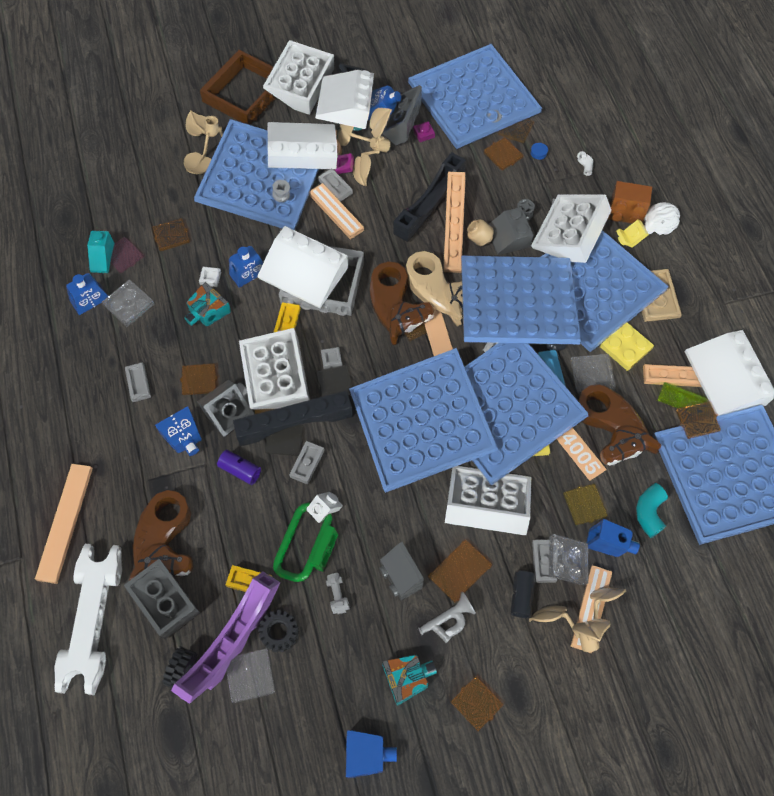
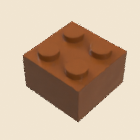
M617 181L609 202L611 212L607 219L631 224L636 220H640L643 223L650 206L652 187Z

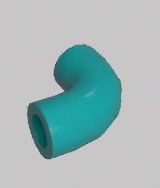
M654 483L643 492L636 506L637 520L649 538H653L666 527L657 514V508L668 499V495L658 483Z

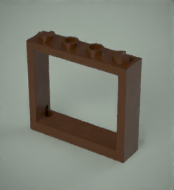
M238 50L200 89L202 102L241 123L250 125L276 99L273 94L265 90L247 111L216 95L243 67L266 79L274 67Z

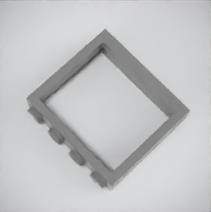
M330 247L347 255L348 265L356 266L348 302L326 299L321 308H318L280 289V303L300 305L305 310L313 309L323 313L332 312L342 316H351L364 265V252Z

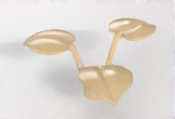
M377 108L374 110L370 119L371 133L374 136L372 139L353 134V126L340 124L337 138L341 146H346L352 136L370 142V147L373 149V151L362 153L361 157H356L353 164L354 178L363 186H367L366 181L371 166L369 155L379 154L380 152L386 153L390 148L389 139H385L381 134L384 131L392 109Z
M190 111L186 119L187 132L193 136L205 134L206 139L203 155L196 152L189 153L184 158V166L189 173L203 174L206 173L212 160L209 157H205L209 136L215 137L219 132L222 137V127H218V119L215 116L205 117Z
M609 587L592 592L590 599L594 600L593 620L589 622H580L574 625L568 613H566L567 608L557 605L538 610L529 621L551 622L564 617L570 624L576 638H580L582 651H596L600 648L598 641L601 640L603 634L611 625L609 620L598 619V604L601 601L608 602L617 599L626 592V589Z

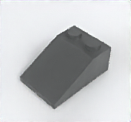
M160 559L124 585L158 635L165 640L200 613Z

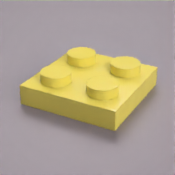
M628 323L609 336L600 346L627 371L654 347L650 341Z

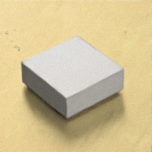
M203 267L199 279L200 285L206 282L210 286L218 287L221 269Z

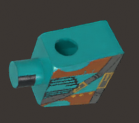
M204 282L187 301L190 313L184 318L191 326L198 320L205 326H209L229 314L231 309L229 302L209 284Z
M417 655L382 662L397 706L428 688L426 677L437 673L433 661L420 664Z

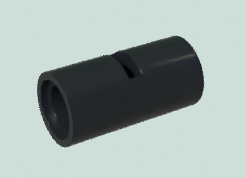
M516 571L514 574V594L512 595L510 612L512 616L519 618L532 617L536 577L532 572Z

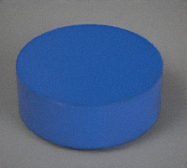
M535 143L532 145L531 156L534 159L542 160L547 156L548 147L545 144Z

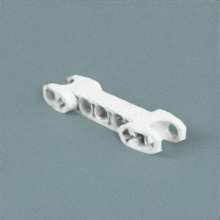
M85 544L76 562L74 583L82 584L70 648L69 650L61 649L56 658L55 692L65 693L71 679L78 674L84 675L85 694L95 695L104 673L106 661L105 652H97L108 589L109 586L119 585L122 574V552L119 545L112 546L108 557L104 561L94 562V547L91 544Z

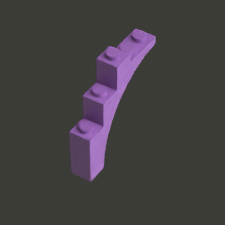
M261 572L252 579L245 595L226 626L197 663L174 684L171 690L173 693L190 704L206 689L211 690L222 681L231 660L242 652L251 631L260 625L261 620L263 621L279 587V581L265 572Z

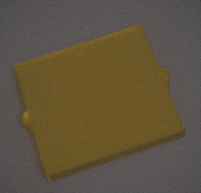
M595 484L585 487L578 486L577 489L563 493L576 526L588 522L593 523L595 520L608 516Z

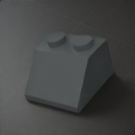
M521 207L504 211L489 223L494 230L492 244L497 256L531 247L533 233Z
M227 380L197 401L205 415L223 437L235 429L233 420L255 415L236 384L230 380Z
M403 542L396 545L380 559L381 567H379V570L384 579L388 577L391 583L389 588L394 597L398 596L400 600H403L423 588L424 578Z

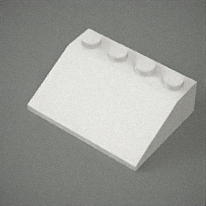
M289 40L263 88L294 110L310 115L319 98L323 77L331 75L334 70V55Z
M354 70L324 76L316 119L365 129L370 111L374 73L366 70Z
M268 122V168L336 169L337 140L335 124Z
M557 195L531 245L532 248L558 258H570V262L586 263L611 212L606 195Z
M284 226L275 238L260 269L258 278L321 308L348 269L347 255Z
M294 328L239 341L250 409H278L310 400L299 341Z
M743 330L726 333L684 351L716 417L759 405L766 406L774 399V388Z
M462 466L452 468L445 523L520 535L527 534L531 506V477L507 474L493 485H490L479 469Z

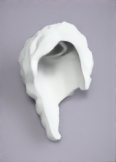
M666 202L651 206L644 218V221H646L644 227L648 234L656 232L659 235H668L678 227L680 222L679 210L675 205Z

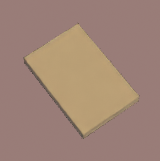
M669 269L651 271L669 287L666 292L642 310L644 322L680 318L682 314Z

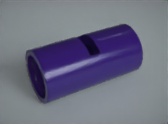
M228 449L220 455L217 462V467L250 485L257 481L261 473L259 466L243 459Z

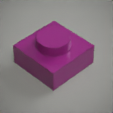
M429 121L413 126V131L419 142L435 138V132Z
M352 153L337 156L335 169L337 174L353 172L354 156Z

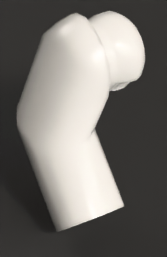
M581 151L577 155L578 161L584 166V175L590 176L593 170V159L584 151Z

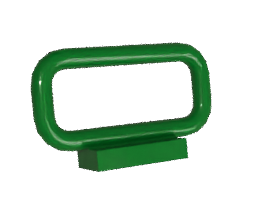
M310 503L300 505L294 512L273 563L274 572L279 577L293 582H301L307 579L313 567L324 572L338 537L336 529L331 527L332 514H328L323 521L304 570L296 574L282 569L281 564L301 516L307 511Z

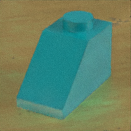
M91 231L87 245L90 272L108 273L115 243L109 231Z

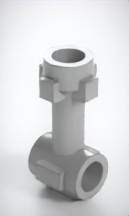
M339 573L330 574L327 576L326 583L328 587H332L334 601L330 602L332 612L338 615L346 613V610L350 609L348 598L342 597L339 585L343 583L342 577L339 576Z

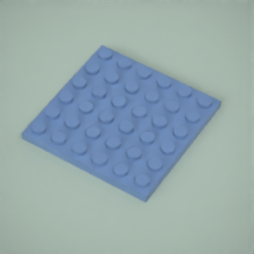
M492 44L408 78V83L412 88L418 85L422 87L421 101L456 149L541 113L542 109ZM497 110L502 115V118L500 121L493 123L497 120L498 117L497 112L494 111Z
M230 119L195 194L194 200L204 205L282 229L286 226L295 230L319 169L268 168V131ZM277 180H285L290 185V197L285 202H278L273 198V183Z
M603 230L586 263L570 262L581 337L580 343L589 352L593 351L609 336L666 292L669 287ZM547 253L541 256L548 258H558Z
M461 256L464 342L580 344L581 337L570 258Z
M498 343L464 367L498 451L472 460L490 485H493L588 417V412L528 343Z
M457 348L349 388L385 493L498 451Z
M763 405L713 417V423L712 418L711 422L710 418L708 422V419L697 421L699 424H695L700 429L698 431L693 428L695 425L693 426L690 423L689 425L686 424V427L682 425L653 434V438L661 444L659 453L699 545L774 524V427ZM716 419V427L715 425L708 426L709 428L706 427L705 431H703L705 433L701 434L700 430L703 426L701 423L715 424ZM692 429H693V432H696L694 436H692L690 433H688V432L692 431Z

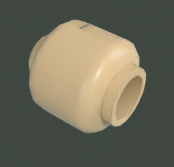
M475 220L467 228L468 238L479 246L489 244L493 239L494 230L484 220Z

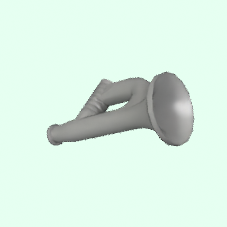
M462 591L460 599L454 607L418 629L421 635L433 630L447 643L451 637L463 630L465 618L462 613L476 614ZM455 618L457 623L445 631L440 627L442 623Z

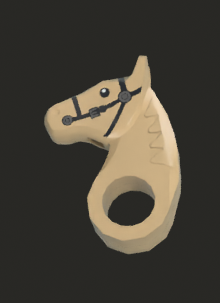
M426 251L414 253L408 258L406 264L410 289L423 302H429L435 310L449 315L454 324L460 326L461 319H463L461 315L463 313L462 281L447 283L441 261L435 254ZM425 267L430 269L432 273L421 275L415 269Z

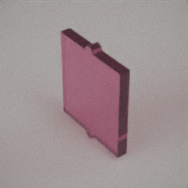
M124 237L114 244L110 263L121 274L129 267H133L144 256Z

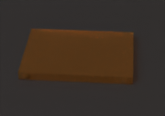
M465 539L428 577L455 603L459 600L461 592L465 593L491 568L492 564Z

